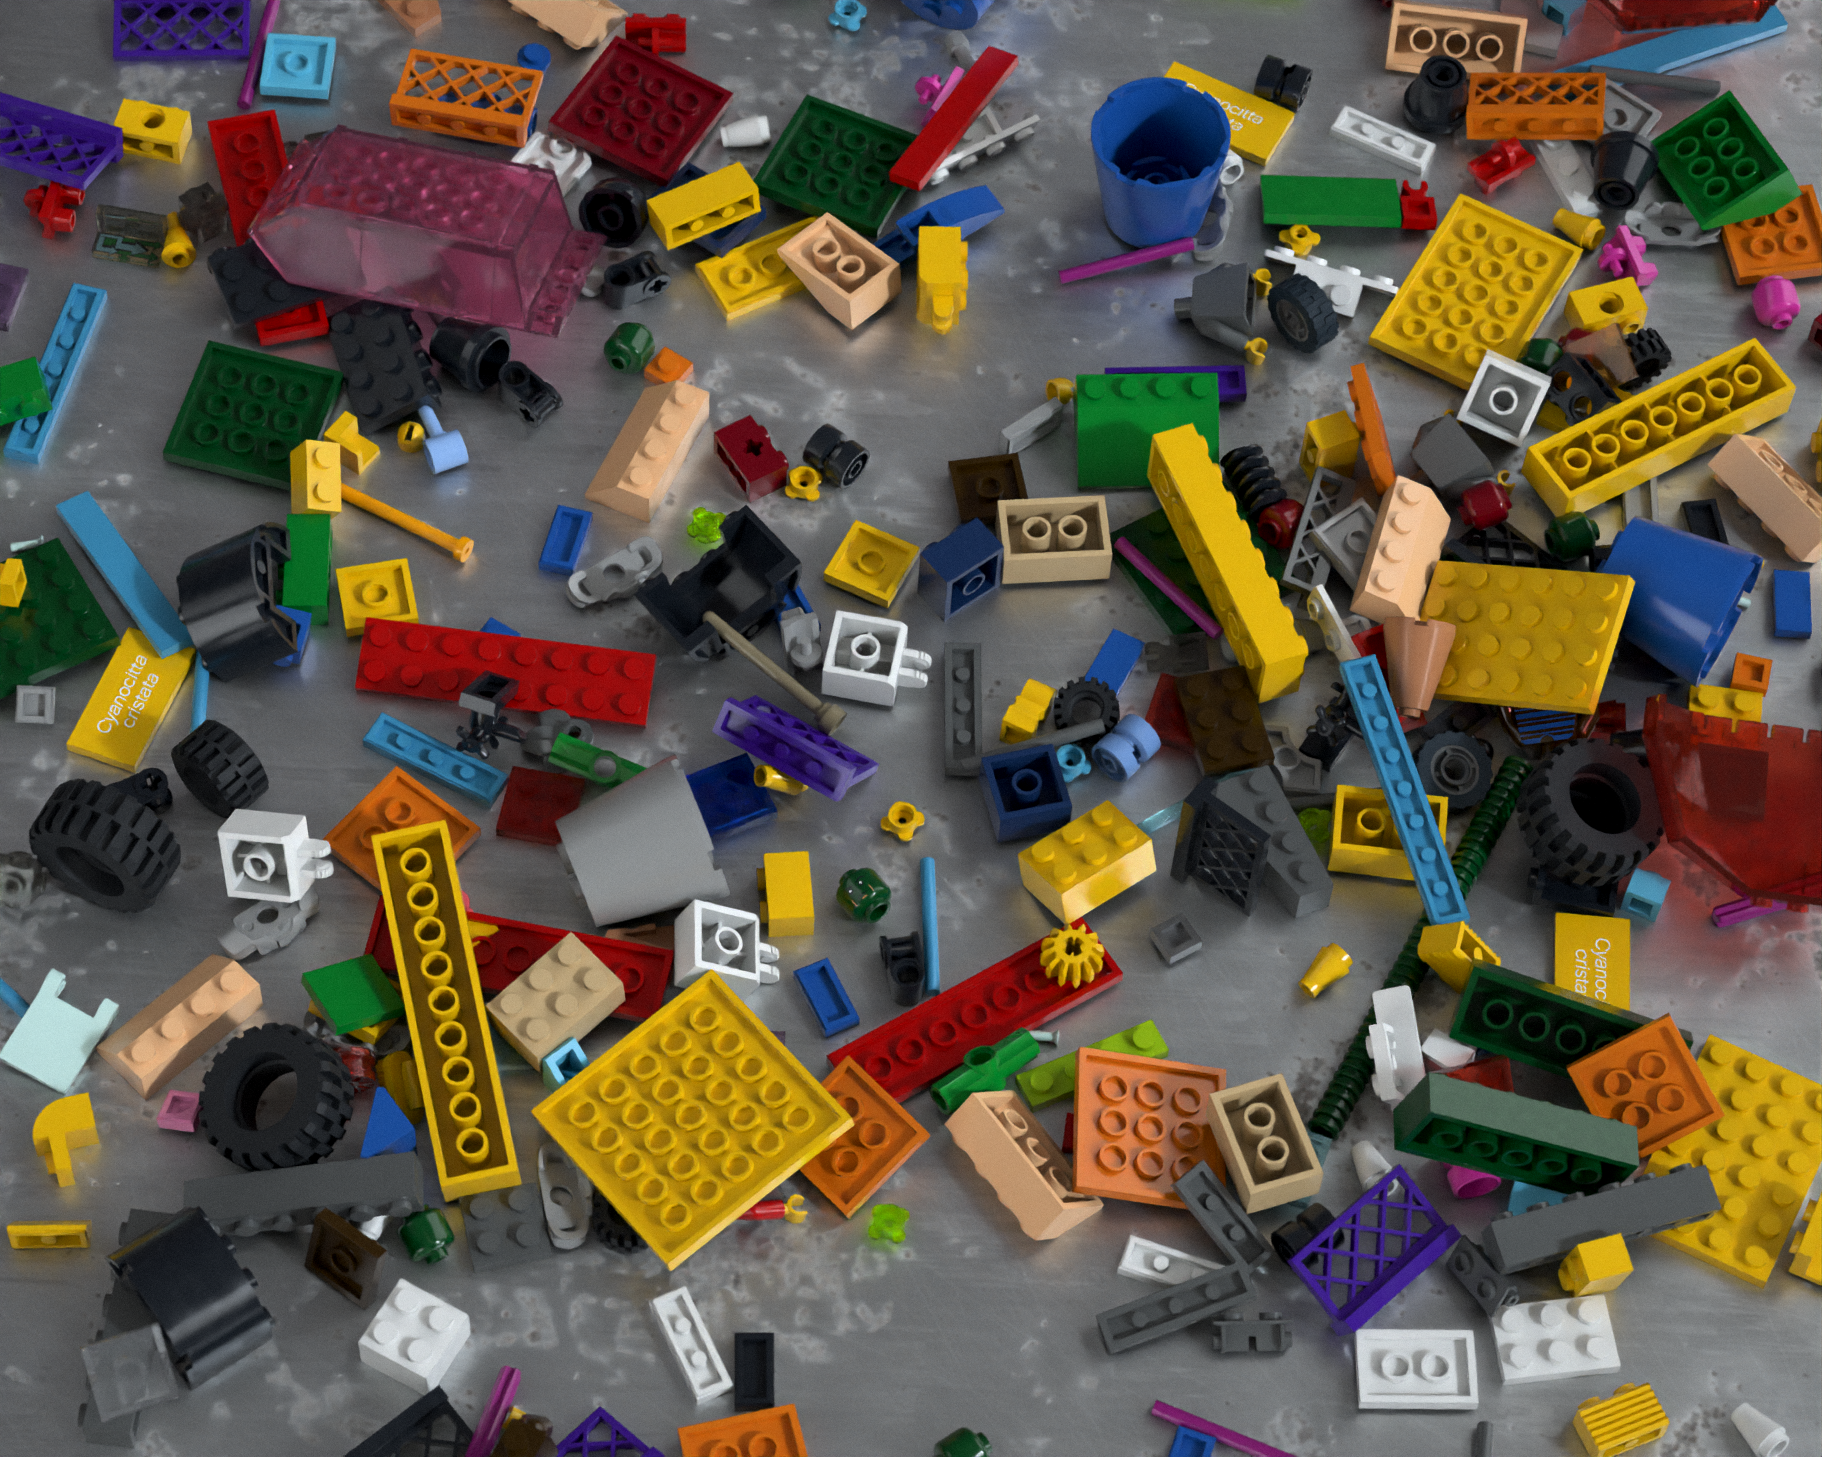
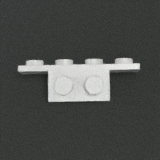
M987 105L928 182L930 181L932 185L943 181L950 175L949 171L959 167L960 171L966 170L978 162V157L986 153L989 157H992L1003 151L1007 147L1006 143L1014 139L1017 143L1027 140L1035 134L1033 129L1040 122V118L1036 114L1002 131Z
M1275 246L1273 251L1265 249L1263 255L1265 260L1295 268L1294 275L1300 273L1302 276L1306 275L1310 280H1314L1326 293L1325 295L1331 301L1336 314L1352 319L1355 315L1362 288L1393 297L1397 295L1399 290L1398 287L1393 286L1394 280L1374 275L1373 280L1359 276L1361 271L1356 268L1341 265L1340 270L1327 267L1328 261L1308 255L1307 260L1293 257L1294 251L1280 246Z
M1323 585L1315 586L1307 599V609L1311 618L1318 622L1323 631L1327 648L1334 652L1339 663L1361 658L1351 636L1372 628L1370 622L1366 617L1359 614L1341 620Z
M1406 985L1372 993L1377 1024L1369 1025L1370 1036H1366L1367 1052L1370 1059H1374L1376 1073L1372 1075L1375 1094L1377 1097L1381 1096V1101L1391 1104L1392 1113L1394 1108L1426 1075L1411 989Z

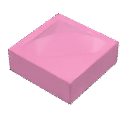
M169 1090L156 1119L159 1128L195 1133L200 1123L199 1112L204 1110L202 1106L198 1105L199 1093Z

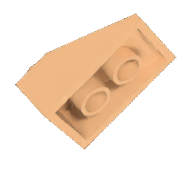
M828 212L777 249L778 255L825 310L851 330L902 293L900 264Z

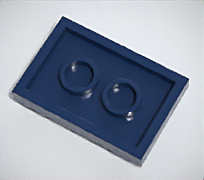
M688 162L676 173L667 187L662 185L647 200L692 180L706 176L708 173ZM760 205V212L692 241L718 257L723 258L767 218L766 208Z

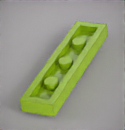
M1152 1019L1086 1046V1048L1156 1059H1164L1168 1057L1169 1049ZM1076 1051L1016 1075L1015 1084L1031 1113L1074 1096Z

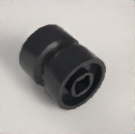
M1268 54L1259 70L1253 95L1270 102L1277 98L1280 105L1299 111L1308 93L1313 70L1298 64L1288 67L1286 60Z
M827 423L812 435L803 451L802 458L805 463L818 472L826 471V477L839 487L846 489L855 483L865 470L870 458V452L854 440L847 441L846 434Z
M1312 1204L1296 1216V1222L1288 1221L1271 1233V1243L1276 1254L1293 1273L1295 1271L1288 1264L1287 1260L1335 1219L1332 1213L1322 1204ZM1337 1229L1333 1233V1249L1335 1250L1345 1242L1342 1229ZM1325 1241L1322 1242L1318 1247L1324 1248ZM1310 1253L1302 1262L1307 1269H1310L1319 1262L1318 1255L1324 1257V1254Z

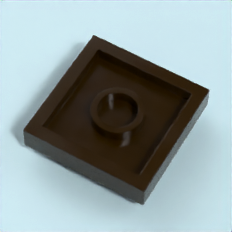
M1018 453L948 461L947 470L959 525L967 524L975 518H978L984 525L994 524L998 500L1028 499Z
M325 1207L315 1217L304 1267L365 1310L375 1301L387 1250L376 1240L369 1238L353 1227L345 1218L338 1216Z

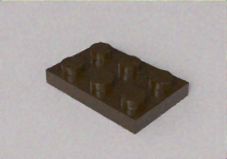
M1244 665L1174 678L1173 688L1202 778L1274 764L1275 756Z

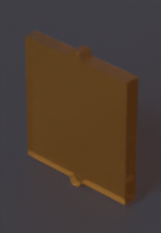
M1614 323L1562 347L1564 353L1569 351L1584 354L1611 388L1638 377L1630 356L1631 347L1626 346L1618 323Z

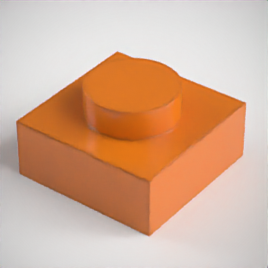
M664 346L644 369V378L656 385L675 380L684 382L693 372V362Z
M1737 652L1729 688L1763 693V697H1765L1773 660Z

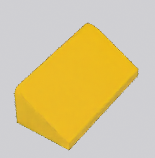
M91 1220L14 1221L7 1225V1234L13 1249L91 1247Z

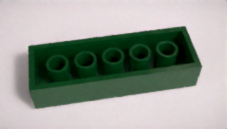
M1473 957L1448 1027L1449 1038L1572 1080L1566 1065L1654 1021V1019ZM1678 1028L1689 1050H1691L1694 1042L1691 1032Z
M1428 1072L1393 1110L1394 1150L1568 1195L1584 1192L1585 1196L1598 1194V1189L1615 1182H1620L1621 1185L1639 1167L1636 1126L1621 1123L1616 1119H1606L1587 1114L1582 1110H1572L1553 1105L1548 1101L1526 1098L1514 1092H1504L1482 1086L1479 1083L1454 1079L1442 1073Z

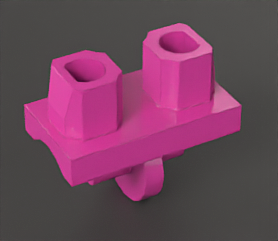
M956 66L943 86L940 84L941 77L937 74L918 79L915 90L920 96L918 98L919 103L926 105L928 102H933L920 123L921 126L925 127L960 83L961 77L965 72L963 69Z
M1618 225L1615 236L1602 247L1604 253L1597 261L1600 270L1603 272H1613L1617 280L1633 276L1638 287L1651 285L1657 277L1658 271L1654 263L1643 262L1641 258L1646 252V244L1643 237L1632 236L1627 225Z

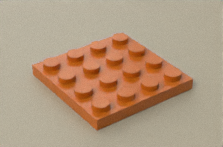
M1079 1047L1075 1053L1072 1192L1189 1210L1170 1185L1201 1160L1206 1162L1226 1188V1164L1206 1117L1210 1093L1226 1089V1069Z

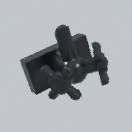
M485 670L461 692L458 706L471 710L469 718L470 733L463 726L457 727L456 733L463 739L456 746L458 752L466 750L470 753H477L481 759L486 760L489 758L490 753L483 747V744L489 741L493 749H498L500 744L496 736L520 744L525 743L527 736L521 728L507 724L508 718L506 716L499 718L500 710L517 695L519 680Z
M1333 682L1330 687L1340 693L1339 697L1334 696L1330 704L1325 708L1322 705L1316 706L1315 712L1319 720L1315 725H1311L1306 729L1308 736L1299 747V751L1304 755L1321 760L1322 769L1330 773L1354 736L1364 740L1346 687L1338 682Z

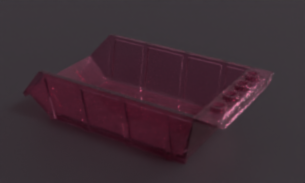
M339 124L311 142H308L305 138L299 142L247 230V233L287 283L485 324L488 323L557 339L607 240V235L574 229L555 170L541 168L539 165L532 163L526 165L477 155V152L473 151L462 152L408 141V138L399 137L398 139L349 129L347 126Z

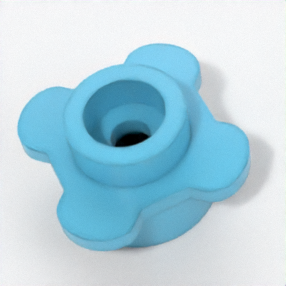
M838 0L835 3L834 13L829 15V22L833 26L840 25L849 31H857L860 28L861 18L867 15V9L857 0Z
M1067 744L1058 749L1056 755L1065 783H1070L1074 777L1080 774L1086 775L1091 771V762L1085 760V753L1078 745ZM1072 762L1073 765L1069 766L1066 763Z

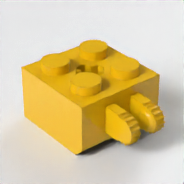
M919 226L916 263L917 319L923 324H932V330L938 333V335H946V333H950L953 325H958L959 311H966L968 242L961 241V227Z

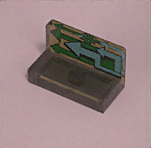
M98 204L95 212L98 232L91 250L92 257L159 268L168 231L166 215Z

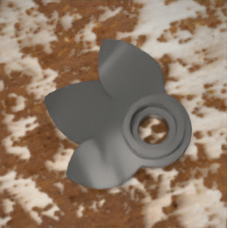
M549 709L538 713L541 726H536L526 733L527 740H525L524 744H520L523 750L544 756L543 774L545 777L557 776L568 771L547 762L560 732L566 735L581 732V735L576 739L590 745L594 741L592 727L586 721L572 719L565 711L560 709Z

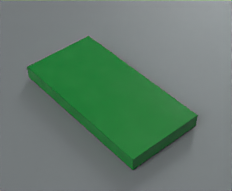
M1260 175V196L1263 223L1389 228L1401 226L1402 217L1396 179Z

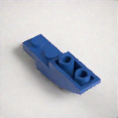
M987 185L972 187L928 203L895 221L897 229L877 240L873 245L898 262L901 270L917 260L919 226L961 227L962 240L1004 214L1005 209Z

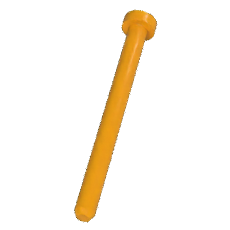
M341 483L342 499L453 552L455 560L463 563L470 556L474 546L472 539L466 536L460 539L455 538Z

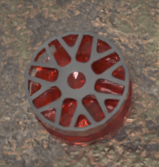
M351 1046V1051H342L341 1047L333 1048L342 1057V1063L350 1071L351 1081L348 1083L354 1086V1093L366 1092L376 1086L375 1072L372 1071L376 1065L375 1052L370 1055L369 1049Z

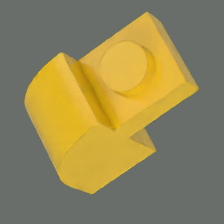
M88 1092L60 1098L50 1103L39 1113L33 1126V1141L37 1156L45 1155L48 1174L57 1175L60 1187L75 1184L69 1150L99 1144Z

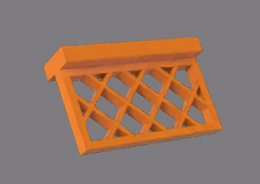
M411 48L397 91L392 93L389 102L391 124L525 148L528 138V125L544 78L543 71ZM416 61L430 63L434 67L421 75L414 69ZM454 68L464 69L467 74L452 81L446 72ZM486 74H494L500 80L485 86L479 78ZM440 75L446 84L431 91L425 82ZM521 79L533 81L531 87L521 92H518L513 86V83ZM473 81L479 90L465 97L458 88ZM417 86H420L425 93L421 97L405 95L407 91ZM506 87L512 96L497 102L492 93ZM452 91L458 100L448 103L439 101L437 98ZM484 97L491 104L486 109L471 106L472 103ZM517 103L524 110L522 115L506 113L504 111Z
M1471 73L1466 109L1467 140H1508L1514 136L1518 140H1597L1600 136L1604 135L1606 73ZM1477 85H1493L1494 87L1484 91ZM1516 85L1528 86L1522 91L1513 88ZM1550 85L1562 86L1556 91L1547 88ZM1583 85H1598L1590 91L1581 88ZM1502 93L1510 96V98L1503 102L1495 97ZM1536 93L1544 96V98L1537 102L1529 97ZM1570 93L1578 96V98L1571 102L1563 97Z

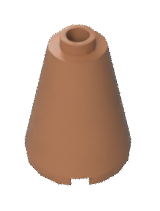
M1393 616L1385 618L1383 631L1390 697L1394 708L1398 710V716L1420 718V712H1428L1456 636L1455 625L1430 619L1427 622L1417 621L1414 617Z

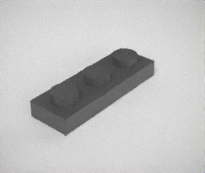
M1204 1160L1196 1163L1170 1185L1232 1264L1243 1260L1248 1274H1251L1276 1252Z

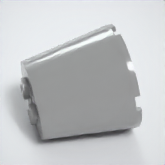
M675 754L661 760L555 821L563 841L556 844L567 875L575 872L576 876L569 880L580 908H589L596 927L688 906L694 899L706 902L730 895L720 865H716L711 850H714V846L683 769H679L680 764Z

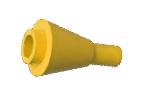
M171 212L167 215L168 231L162 251V260L170 267H186L194 262L197 253L184 228H182L181 215L178 212Z

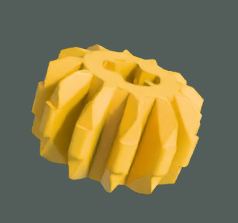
M1069 922L1064 925V932L1053 927L1050 931V938H1044L1041 944L1043 952L1040 954L1041 966L1046 967L1045 974L1047 979L1058 976L1060 987L1067 980L1072 982L1075 989L1080 985V979L1091 983L1094 979V974L1099 973L1103 966L1101 958L1104 956V947L1102 944H1098L1097 932L1085 934L1086 927L1084 924L1078 930H1073Z

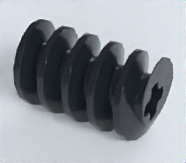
M1259 444L1235 448L1225 454L1220 460L1221 467L1224 468L1225 474L1230 479L1233 489L1236 490L1239 500L1242 501L1244 509L1248 512L1250 520L1253 519L1255 523H1258L1259 515L1265 508L1287 497L1285 489L1280 488L1281 482L1279 478L1274 477L1275 471L1273 467L1268 466L1269 460L1267 456L1262 455L1263 449Z

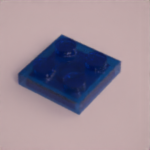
M747 752L686 775L712 843L774 820L778 816V810L765 787H758L754 782L755 767Z

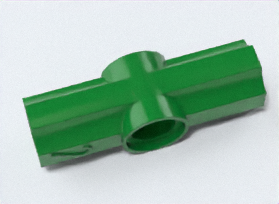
M561 732L555 740L547 761L592 780L599 786L611 789L647 769L617 756L612 751L602 750ZM603 759L611 760L616 766L614 774L607 778L598 776L594 770L597 762Z
M1021 1027L993 1046H979L970 1050L963 1058L964 1065L932 1085V1088L929 1090L932 1101L942 1113L949 1116L958 1110L972 1093L1002 1091L1006 1086V1078L1036 1059L1038 1054L1041 1053L1037 1041L1028 1030Z

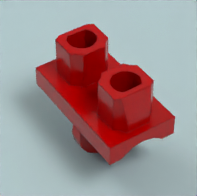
M633 13L631 17H625V40L658 56L659 52H686V18H681L679 14H666L664 17H648L644 13Z
M1516 136L1507 141L1500 139L1494 142L1491 150L1468 162L1466 169L1475 178L1474 185L1483 194L1488 195L1495 191L1498 185L1509 179L1514 180L1521 176L1524 170L1535 165L1536 157L1528 153Z
M51 181L49 188L44 184H40L38 189H29L25 192L23 202L30 209L29 215L35 218L38 217L39 221L44 225L42 238L53 239L55 231H73L76 223L75 210L64 208V205L66 203L81 206L85 197V190Z

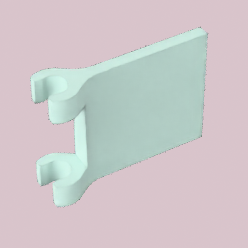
M52 968L34 1001L1 1050L0 1060L65 1096L98 1042L117 1018L119 1005L105 998L94 1018L57 998L66 985V981H64L66 975Z

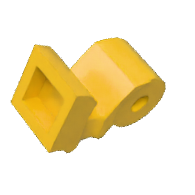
M1029 678L1020 696L1017 695L1015 697L1014 704L1008 707L1002 719L999 740L1012 745L1035 738L1038 722L1045 723L1052 710L1054 699L1057 696V689Z

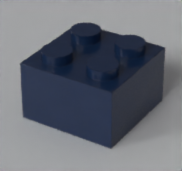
M978 518L967 524L958 525L949 536L938 543L932 542L928 544L921 552L918 595L943 622L947 621L1000 586L1004 546Z
M1053 744L981 758L979 782L998 843L1054 832L1070 823L1072 803Z

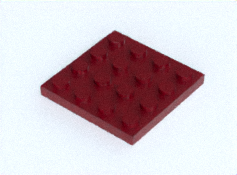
M616 35L548 121V131L659 186L667 187L676 173L687 163L731 105L734 93Z

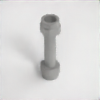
M953 31L945 37L944 43L949 55L952 58L957 57L967 74L975 63L969 53V42L960 31Z

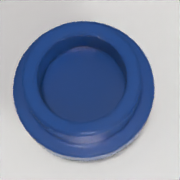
M528 44L518 51L517 63L519 67L540 70L544 73L551 63V54L541 44Z

